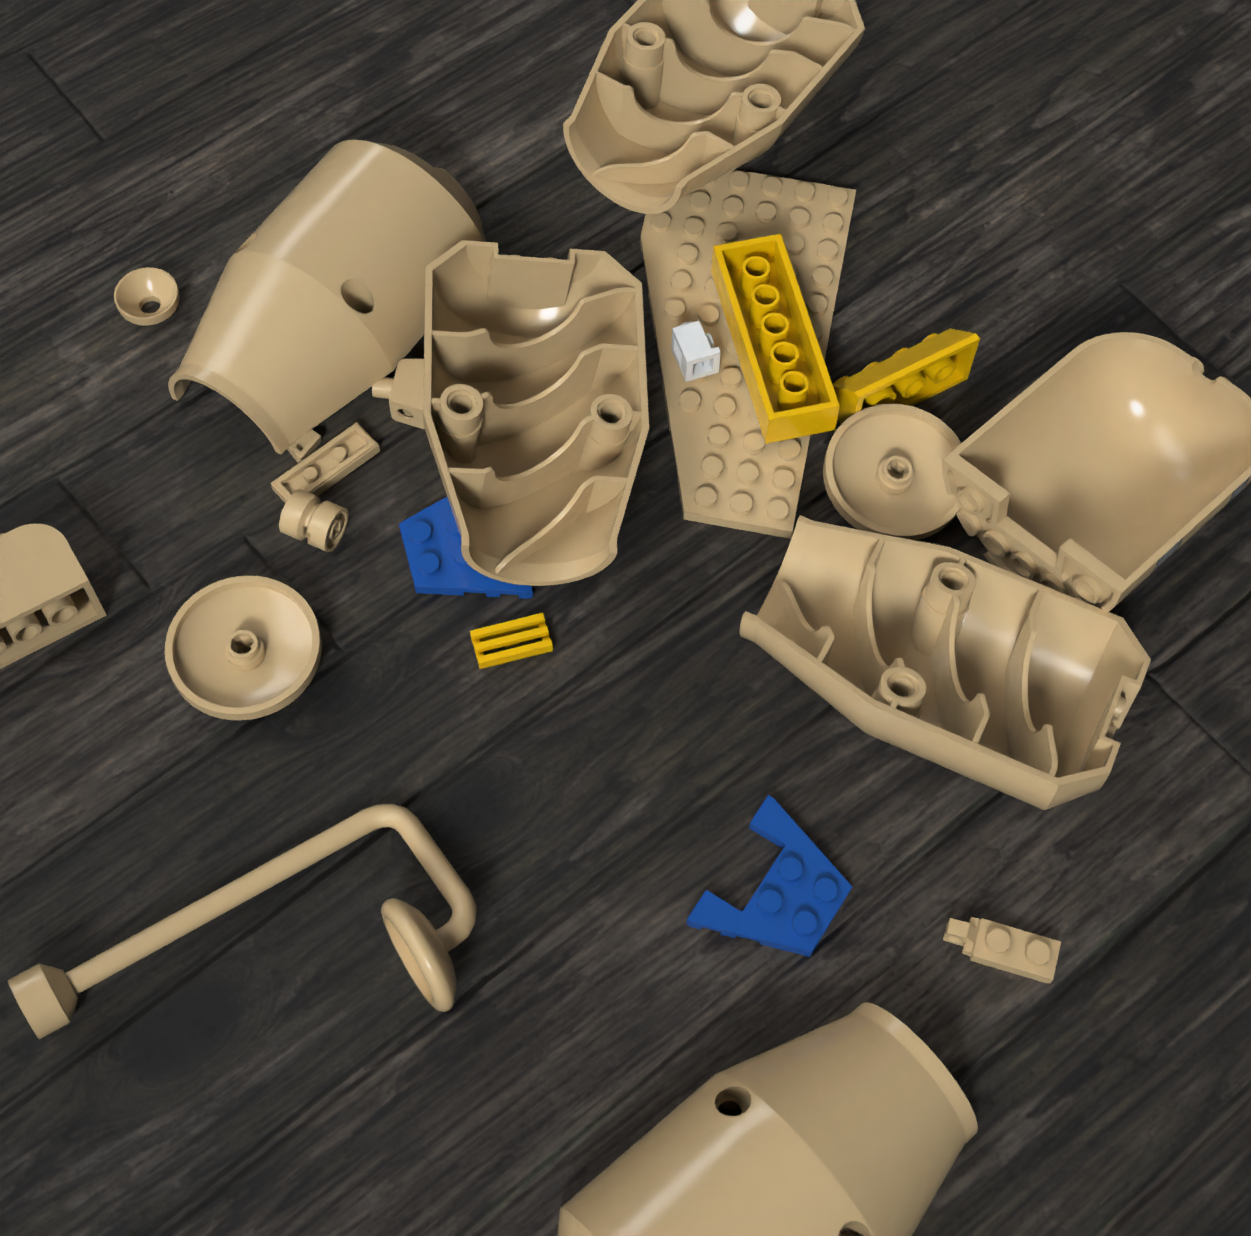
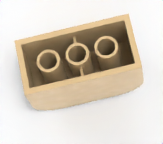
M27 524L0 534L1 669L107 616L66 538L60 531L49 525Z

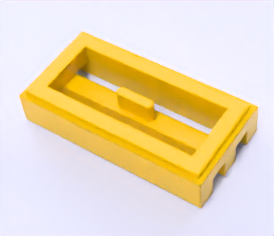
M543 613L470 631L479 669L553 651L552 641L549 637ZM537 638H541V639H542V641H539V642H535V643H531V644H527V645H523V646H519V647H515V648H511V649H507V650H503V651H499V652H495V653H491V654H487V655H484V654H483V652H485V651H489V650H493V649H497V648H501V647H506V648H507V647H511V646L518 645V644L521 643V642H525V641H529V640H533V639H537Z

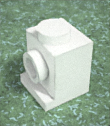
M689 321L672 328L671 349L685 382L719 373L721 351L719 347L714 346L711 334L704 332L700 321Z

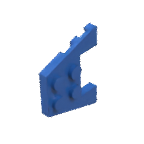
M448 497L441 499L399 523L416 593L464 596V592L486 593V597H500L501 594L519 595V598L523 599L533 598L531 586L511 584L489 578L467 564L462 556L461 536Z
M768 795L751 820L749 829L781 847L783 850L743 911L738 910L706 890L687 918L686 924L692 928L701 930L702 927L721 932L720 935L732 938L738 936L758 941L760 945L811 957L851 892L852 885L778 802Z

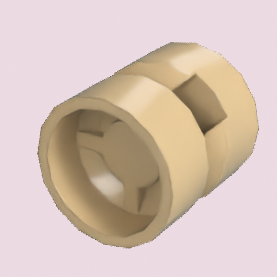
M297 489L289 496L283 507L279 520V530L281 533L300 541L308 538V544L329 553L336 548L343 537L348 523V509L327 500L321 503L319 497Z

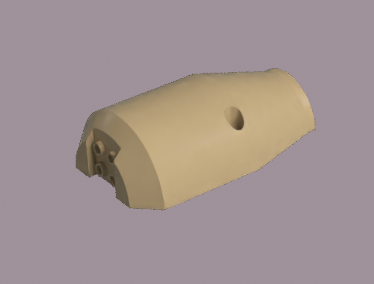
M637 0L609 29L571 116L563 123L564 138L573 161L585 178L599 192L616 204L644 214H657L669 210L682 197L753 160L772 147L858 46L865 27L856 1Z
M346 140L333 146L229 258L181 365L169 379L168 387L172 399L178 401L185 394L191 380L215 390L240 408L266 435L275 452L282 455L294 441L372 387L377 381L393 372L397 367L398 361L404 359L422 338L425 324V267L461 240L486 242L479 213L469 195L445 169L433 167L413 153L397 146L362 140Z
M461 240L425 267L423 423L461 536L462 556L467 564L477 572L489 578L511 584L529 586L558 585L578 581L602 571L612 563L617 555V537L649 431L642 283L606 251L570 249L567 260L552 257L536 258L520 255H498V243Z
M801 515L797 520L782 565L757 616L745 611L740 624L741 637L755 642L864 733L1044 811L1101 789L1111 772L1121 744L1112 740L1116 729L1120 728L1134 702L1151 661L1124 618L1110 612L1106 613L1098 607L951 547L817 522Z
M865 1002L860 1004L849 1015L713 1075L560 1208L557 1236H912L964 1144L977 1133L978 1124L976 1116L964 1092L932 1050L894 1015L875 1004ZM725 1108L733 1109L737 1112L738 1116H726L719 1111Z

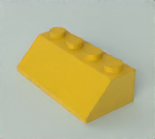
M948 329L940 334L933 333L927 336L921 343L909 349L907 347L901 348L892 357L884 361L870 363L857 374L839 378L833 384L840 405L837 420L842 424L858 411L875 405L903 404L914 406L967 380L980 338L976 333Z

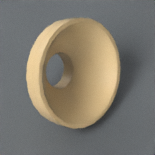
M146 267L128 273L118 282L114 291V301L118 311L127 321L137 325L148 326L163 322L175 312L179 304V291L177 283L169 273L158 268ZM155 301L161 304L160 308L154 313H144L141 311L142 306L147 302Z

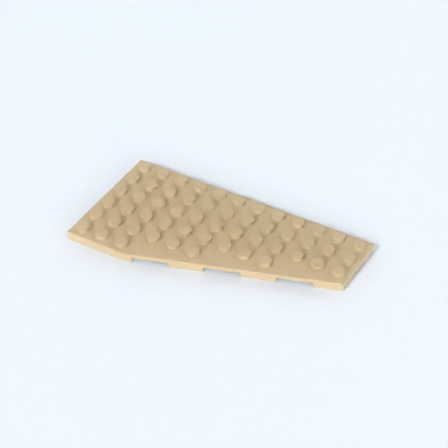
M734 169L682 197L669 210L662 213L645 215L640 245L643 252L649 291L648 296L659 354L669 430L672 437L684 520L792 538L811 435L765 444L712 277L713 246L775 234L782 235L825 361L855 200V189ZM700 321L704 332L711 334L714 346L719 347L721 351L719 373L685 382L671 349L672 328L678 327L685 322Z

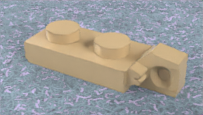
M971 917L969 922L950 918L943 937V941L963 946L962 953L970 956V961L1047 984L1053 981L1061 941L983 918L980 920Z

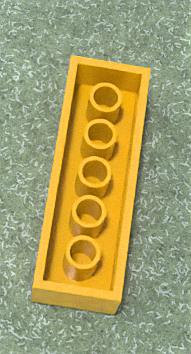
M775 234L713 246L712 277L765 444L835 430L840 405L782 235Z

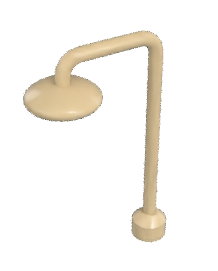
M377 804L361 810L66 973L62 969L38 963L9 979L8 984L25 1018L40 1040L71 1022L78 1001L77 994L379 828L390 827L400 833L452 909V916L449 921L435 930L431 922L417 908L402 900L388 899L381 908L386 930L409 975L429 1004L437 1011L446 1012L453 1007L456 996V975L448 952L469 936L476 922L477 906L472 893L418 817L407 808L395 804Z

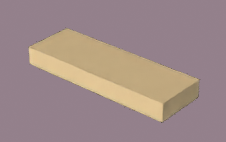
M356 422L271 482L272 490L285 503L289 496L297 489L318 497L379 453V444Z

